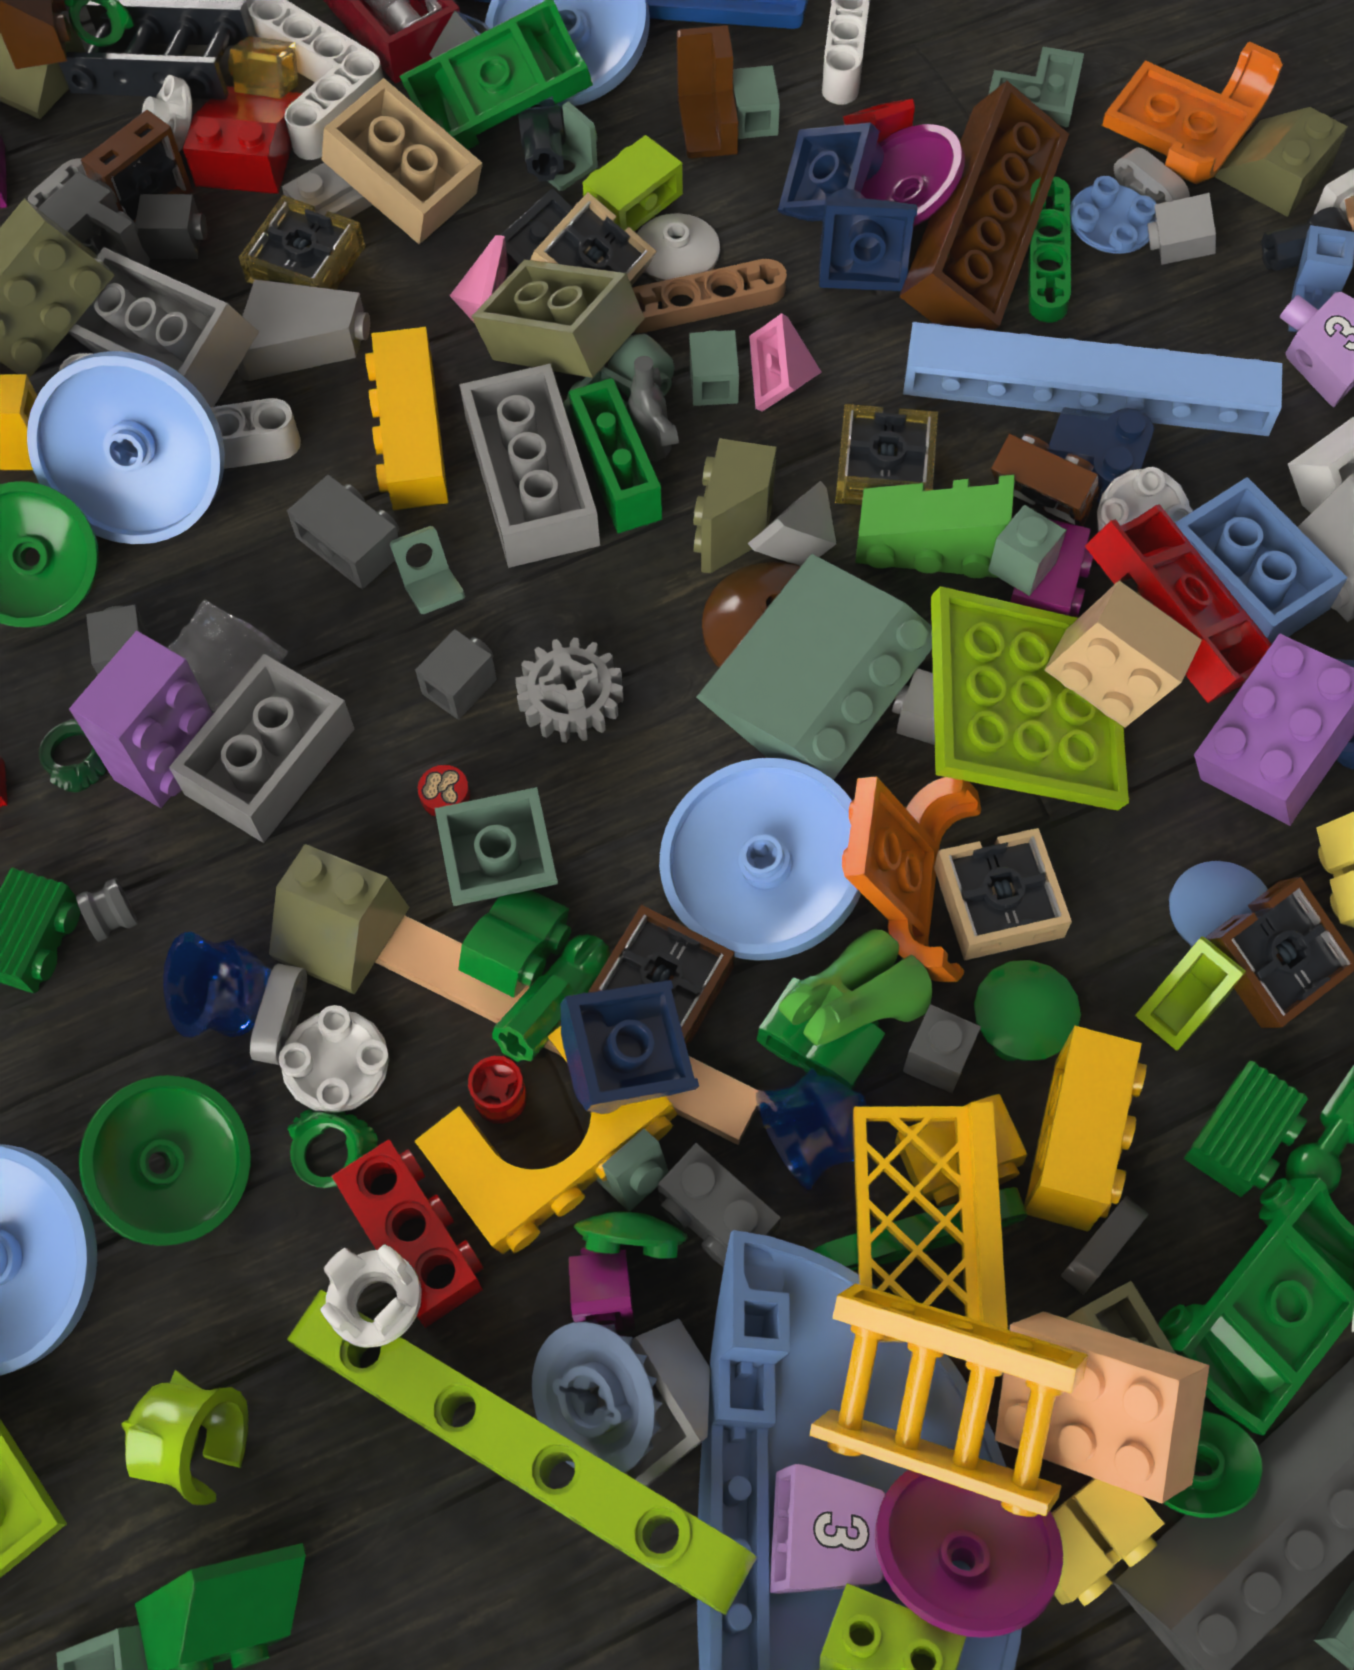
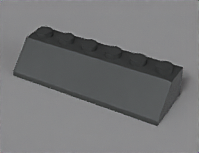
M1354 1356L1257 1446L1262 1459V1479L1256 1495L1246 1506L1232 1514L1214 1518H1201L1184 1514L1156 1541L1158 1545L1148 1555L1132 1567H1128L1112 1582L1186 1670H1231L1354 1550Z

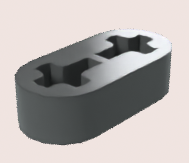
M1125 1196L1060 1277L1080 1294L1084 1295L1149 1214L1129 1197Z

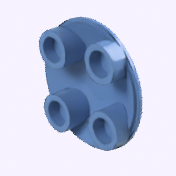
M1101 176L1095 179L1092 186L1080 191L1073 199L1070 206V223L1078 237L1091 247L1108 253H1129L1140 249L1149 242L1147 223L1155 222L1156 202L1149 196H1141L1136 191L1119 185L1118 181L1113 177Z
M1224 861L1200 863L1186 870L1174 884L1168 899L1171 919L1178 933L1192 948L1200 937H1206L1234 915L1252 913L1248 904L1268 889L1255 874L1237 864Z

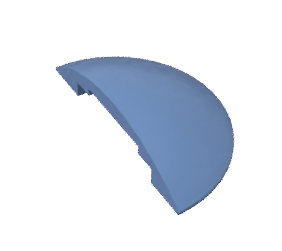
M733 1230L730 1233L716 1311L709 1364L708 1437L702 1441L698 1519L751 1551L757 1558L726 1615L697 1599L699 1670H819L820 1655L844 1589L783 1594L770 1593L776 1472L794 1464H801L880 1489L886 1494L896 1479L908 1469L864 1454L860 1456L842 1455L829 1449L826 1441L809 1436L813 1422L828 1410L840 1411L855 1333L850 1330L851 1324L833 1319L837 1295L855 1283L859 1284V1275L839 1262L808 1248L770 1236ZM872 1283V1288L877 1290L878 1287ZM908 1342L878 1343L863 1416L864 1420L897 1430L912 1351L907 1348ZM946 1354L936 1358L920 1439L955 1450L968 1385L955 1364ZM986 1420L979 1458L1006 1467L998 1443L995 1441V1435ZM956 1560L952 1562L954 1566L961 1570H971L968 1564L963 1561ZM885 1577L880 1584L859 1587L908 1608L893 1592ZM1022 1628L995 1637L980 1638L966 1636L957 1670H1014Z

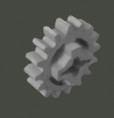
M573 638L570 646L567 648H563L558 639L553 640V651L549 653L540 647L534 649L536 663L524 660L521 664L523 676L516 677L517 693L519 694L517 695L518 707L520 711L525 712L528 726L532 727L541 722L540 727L543 737L547 738L554 730L560 731L561 742L567 743L570 737V732H577L582 741L587 740V729L592 726L597 731L603 733L606 730L604 716L616 719L618 717L617 703L624 700L623 686H621L622 672L620 668H614L612 654L607 653L598 657L597 643L592 642L586 650L581 649L578 638Z

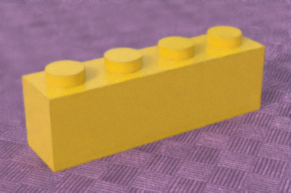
M426 327L371 333L373 353H365L369 381L376 380L377 389L369 390V399L373 418L380 417V426L372 427L376 454H383L384 464L376 465L380 493L389 492L393 510L449 503L433 362Z

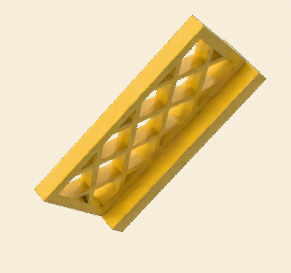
M970 1102L968 1106L854 1107L853 1132L859 1284L872 1288L873 1272L883 1282L877 1290L884 1292L889 1287L897 1296L915 1301L894 1280L917 1258L942 1282L922 1304L929 1306L947 1287L965 1304V1317L1008 1330L994 1102ZM888 1121L905 1138L884 1159L867 1142L866 1122ZM903 1121L921 1122L911 1130ZM931 1121H955L956 1145L943 1158L917 1136ZM910 1143L935 1165L916 1187L909 1183L890 1164ZM956 1154L958 1173L947 1164ZM867 1156L878 1165L869 1176ZM883 1171L908 1194L888 1216L869 1200V1185ZM940 1171L959 1189V1202L946 1216L920 1193ZM912 1200L917 1202L938 1223L918 1246L892 1222ZM959 1211L961 1231L950 1222ZM870 1214L881 1223L871 1234ZM943 1228L962 1246V1261L949 1275L922 1251ZM885 1229L911 1252L890 1276L871 1258V1243ZM962 1270L964 1290L953 1281ZM886 1336L884 1339H879L878 1343L905 1341Z

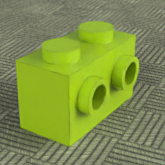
M645 135L633 145L625 147L618 156L602 168L593 171L583 181V194L585 196L589 192L616 216L614 222L624 231L628 227L635 231L683 195L682 162Z
M846 1583L820 1655L819 1670H957L966 1636L942 1630L923 1620L909 1608Z

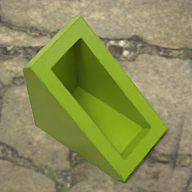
M1202 936L1135 1016L1178 1051L1228 997L1246 971Z

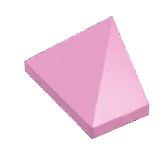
M496 235L450 294V297L472 321L471 316L506 280L509 265L505 236Z
M781 313L749 336L755 407L757 410L763 412L822 373L791 321L784 314Z

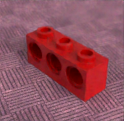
M388 1139L331 1176L375 1249L379 1250L382 1245H388L399 1253L417 1273L422 1292L417 1318L425 1328L483 1290L475 1274L484 1269L466 1240L457 1246L446 1230L448 1226L454 1223V1220L437 1194L428 1200L417 1182L426 1176L409 1149L398 1154L392 1142ZM382 1174H394L397 1176L396 1184L390 1192L384 1195H375L370 1192L371 1185L378 1176ZM417 1218L426 1222L425 1230L418 1239L406 1242L398 1238L399 1230L406 1221ZM447 1264L455 1268V1276L448 1286L441 1289H433L427 1286L428 1275L436 1266Z

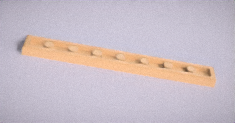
M407 916L403 917L375 963L495 1023H498L530 988L526 986L513 998L459 971L462 943ZM549 1040L544 1048L560 1055ZM689 1056L694 1078L698 1079L699 1087L696 1090L666 1096L673 1105L677 1115L739 1145L763 1098V1093Z

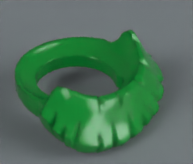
M64 0L65 5L69 7V20L73 30L82 40L90 45L97 47L111 46L122 37L125 29H130L134 26L129 11L118 0ZM89 1L100 4L107 9L112 25L111 33L107 37H94L82 27L79 13L81 8L86 6Z
M308 1109L300 1114V1118L296 1117L293 1120L294 1124L289 1125L287 1128L290 1136L293 1138L290 1157L295 1172L304 1182L318 1188L337 1187L331 1176L320 1177L315 1175L309 1169L306 1161L308 1146L313 1139L323 1134L326 1129H339L347 1137L348 1158L344 1167L376 1148L378 1144V1138L374 1130L368 1127L365 1121L358 1120L356 1116L351 1114L346 1115V1112L334 1114Z

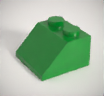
M303 1543L191 1569L135 1603L148 1670H214V1663L231 1659L233 1669H239L268 1659L270 1657L268 1646L291 1634L306 1557Z

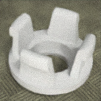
M382 1245L379 1250L368 1251L359 1255L350 1252L347 1248H343L324 1267V1272L328 1275L330 1284L326 1294V1304L322 1306L321 1312L336 1333L347 1342L359 1347L382 1346L400 1337L415 1320L422 1297L419 1278L413 1267L388 1245ZM377 1282L390 1284L396 1290L397 1298L395 1297L376 1316L374 1322L363 1320L358 1314L357 1309L360 1294L371 1284Z

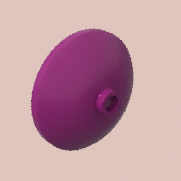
M923 124L908 127L893 133L879 144L884 151L882 166L872 178L865 181L861 194L866 199L917 205V216H915L913 227L930 218L948 201L955 191L964 170L965 153L959 139L951 130L940 125Z
M907 1470L896 1479L888 1489L880 1505L875 1526V1548L880 1568L897 1597L912 1612L931 1625L968 1637H995L1027 1626L1051 1602L1062 1574L1063 1546L1058 1526L1050 1511L1046 1516L1040 1514L1034 1517L1019 1516L1005 1510L999 1500L911 1470ZM956 1560L963 1561L968 1564L971 1570H961L954 1566L952 1562Z

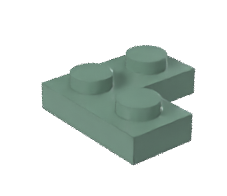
M1042 47L1036 77L994 70L989 94L1008 81L1059 126L1068 127L1084 53Z

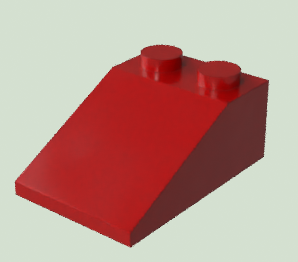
M226 86L229 93L226 100L210 99L193 116L183 146L195 186L278 194L292 148L284 114L287 107L303 93Z

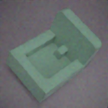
M642 1129L602 1165L607 1181H602L600 1177H597L596 1181L630 1212L658 1187V1183L669 1172L659 1142L645 1129Z

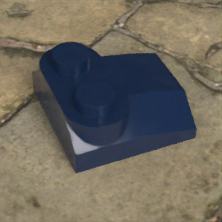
M872 123L799 129L778 211L783 215L806 221H823L826 197L841 189H853L861 193L865 181L872 178L879 171L884 160L883 148L877 142L880 131Z
M841 189L826 197L820 246L819 288L901 291L908 275L913 224L918 210L917 205L866 199L860 192L853 189Z
M1064 407L1049 443L1050 448L1048 452L1063 459H1066L1068 454H1073L1091 463L1094 466L1092 472L1098 474L1099 484L1097 486L1099 487L1100 496L1096 502L1100 503L1103 492L1114 479L1130 470L1141 469L1155 428L1150 418L1136 409H1120L1111 415Z
M671 980L565 996L561 1002V1038L575 1095L586 1112L611 1113L622 1105L696 1090L699 1087L698 1079L694 1078L673 999Z

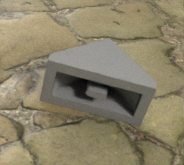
M819 481L748 542L749 546L756 552L801 566L811 554L820 557L835 546L836 539L826 486Z

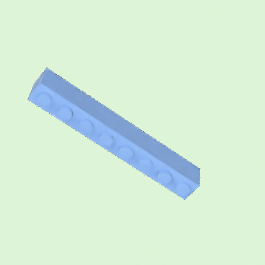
M913 322L903 395L1059 413L1066 407L1111 415L1117 410L1130 408L1143 412L1150 418L1152 423L1269 436L1282 406V363L1259 359L1216 356L1213 354L1170 351L1168 349L1080 341L1072 338L1062 339L1035 336L1027 333L1017 334L981 328L972 329L936 323Z

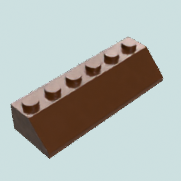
M1004 82L974 106L960 141L965 153V165L961 179L948 201L930 217L899 295L900 298L932 323L995 330L1000 326L1069 133L1010 82ZM1041 178L1031 204L1030 191L1032 184Z

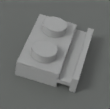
M325 163L318 165L282 186L285 199L296 211L305 214L304 209H308L330 217L332 225H339L373 205Z

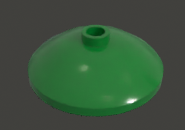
M17 481L0 484V623L23 628L52 624L75 611L86 599L93 587L99 565V550L94 530L83 511L71 499L57 490L32 482ZM35 548L40 554V560L36 565L29 566L25 556L30 549Z
M166 1075L145 1078L113 1094L102 1104L90 1120L80 1148L79 1170L81 1183L91 1207L97 1216L113 1231L142 1244L154 1246L176 1245L192 1241L209 1233L219 1226L235 1209L242 1197L249 1177L250 1145L245 1127L235 1109L221 1094L199 1081L180 1076ZM152 1154H158L165 1160V1169L161 1174L154 1173L149 1167V1158Z

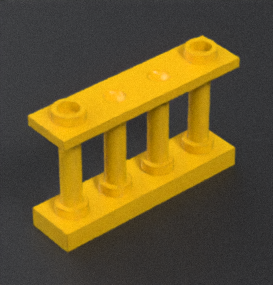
M856 1283L838 1294L833 1319L851 1324L850 1330L855 1333L840 1411L830 1409L813 1422L809 1436L826 1441L828 1448L836 1453L846 1456H860L864 1454L1001 1501V1506L1013 1514L1024 1517H1034L1038 1514L1046 1516L1059 1498L1061 1485L1039 1478L1055 1397L1062 1395L1063 1391L1071 1394L1082 1381L1088 1354ZM886 1336L908 1342L907 1348L912 1351L897 1430L863 1419L879 1339H884ZM943 1354L965 1360L966 1367L971 1370L955 1450L920 1439L936 1358L942 1357ZM1003 1372L1026 1379L1025 1384L1031 1389L1014 1470L979 1458L994 1380L996 1376H1001Z

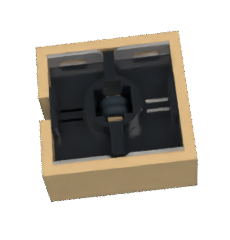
M588 192L534 250L531 260L626 273L632 286L648 268L657 251L631 228L628 227L625 231L614 222L616 216Z
M1039 828L997 837L995 845L982 848L980 841L938 851L934 869L964 961L1065 937L1072 921Z

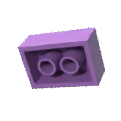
M137 630L69 708L112 778L159 808H162L171 796H175L181 791L169 768L170 765L213 715L187 660Z
M1279 634L1195 752L1194 756L1201 780L1290 826L1354 735V668Z

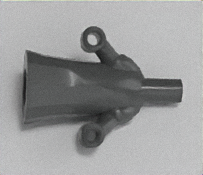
M640 356L634 361L635 375L633 376L631 395L626 409L649 461L657 462L660 459L666 458L672 449V445L678 444L679 440L676 426L672 425L668 420L666 400L660 389L662 383L659 369L654 368L653 360L650 357Z

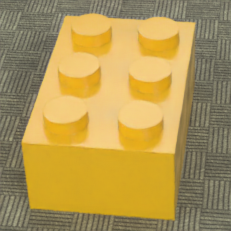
M1074 1026L1055 1061L1024 1203L1027 1215L1088 1232L1099 1217L1106 1218L1108 1216L1112 1203L1118 1204L1123 1191L1126 1173L1124 1170L1117 1169L1122 1149L1128 1150L1131 1145L1136 1126V1117L1128 1115L1133 1096L1139 1097L1146 1075L1147 1066L1138 1063L1142 1043Z

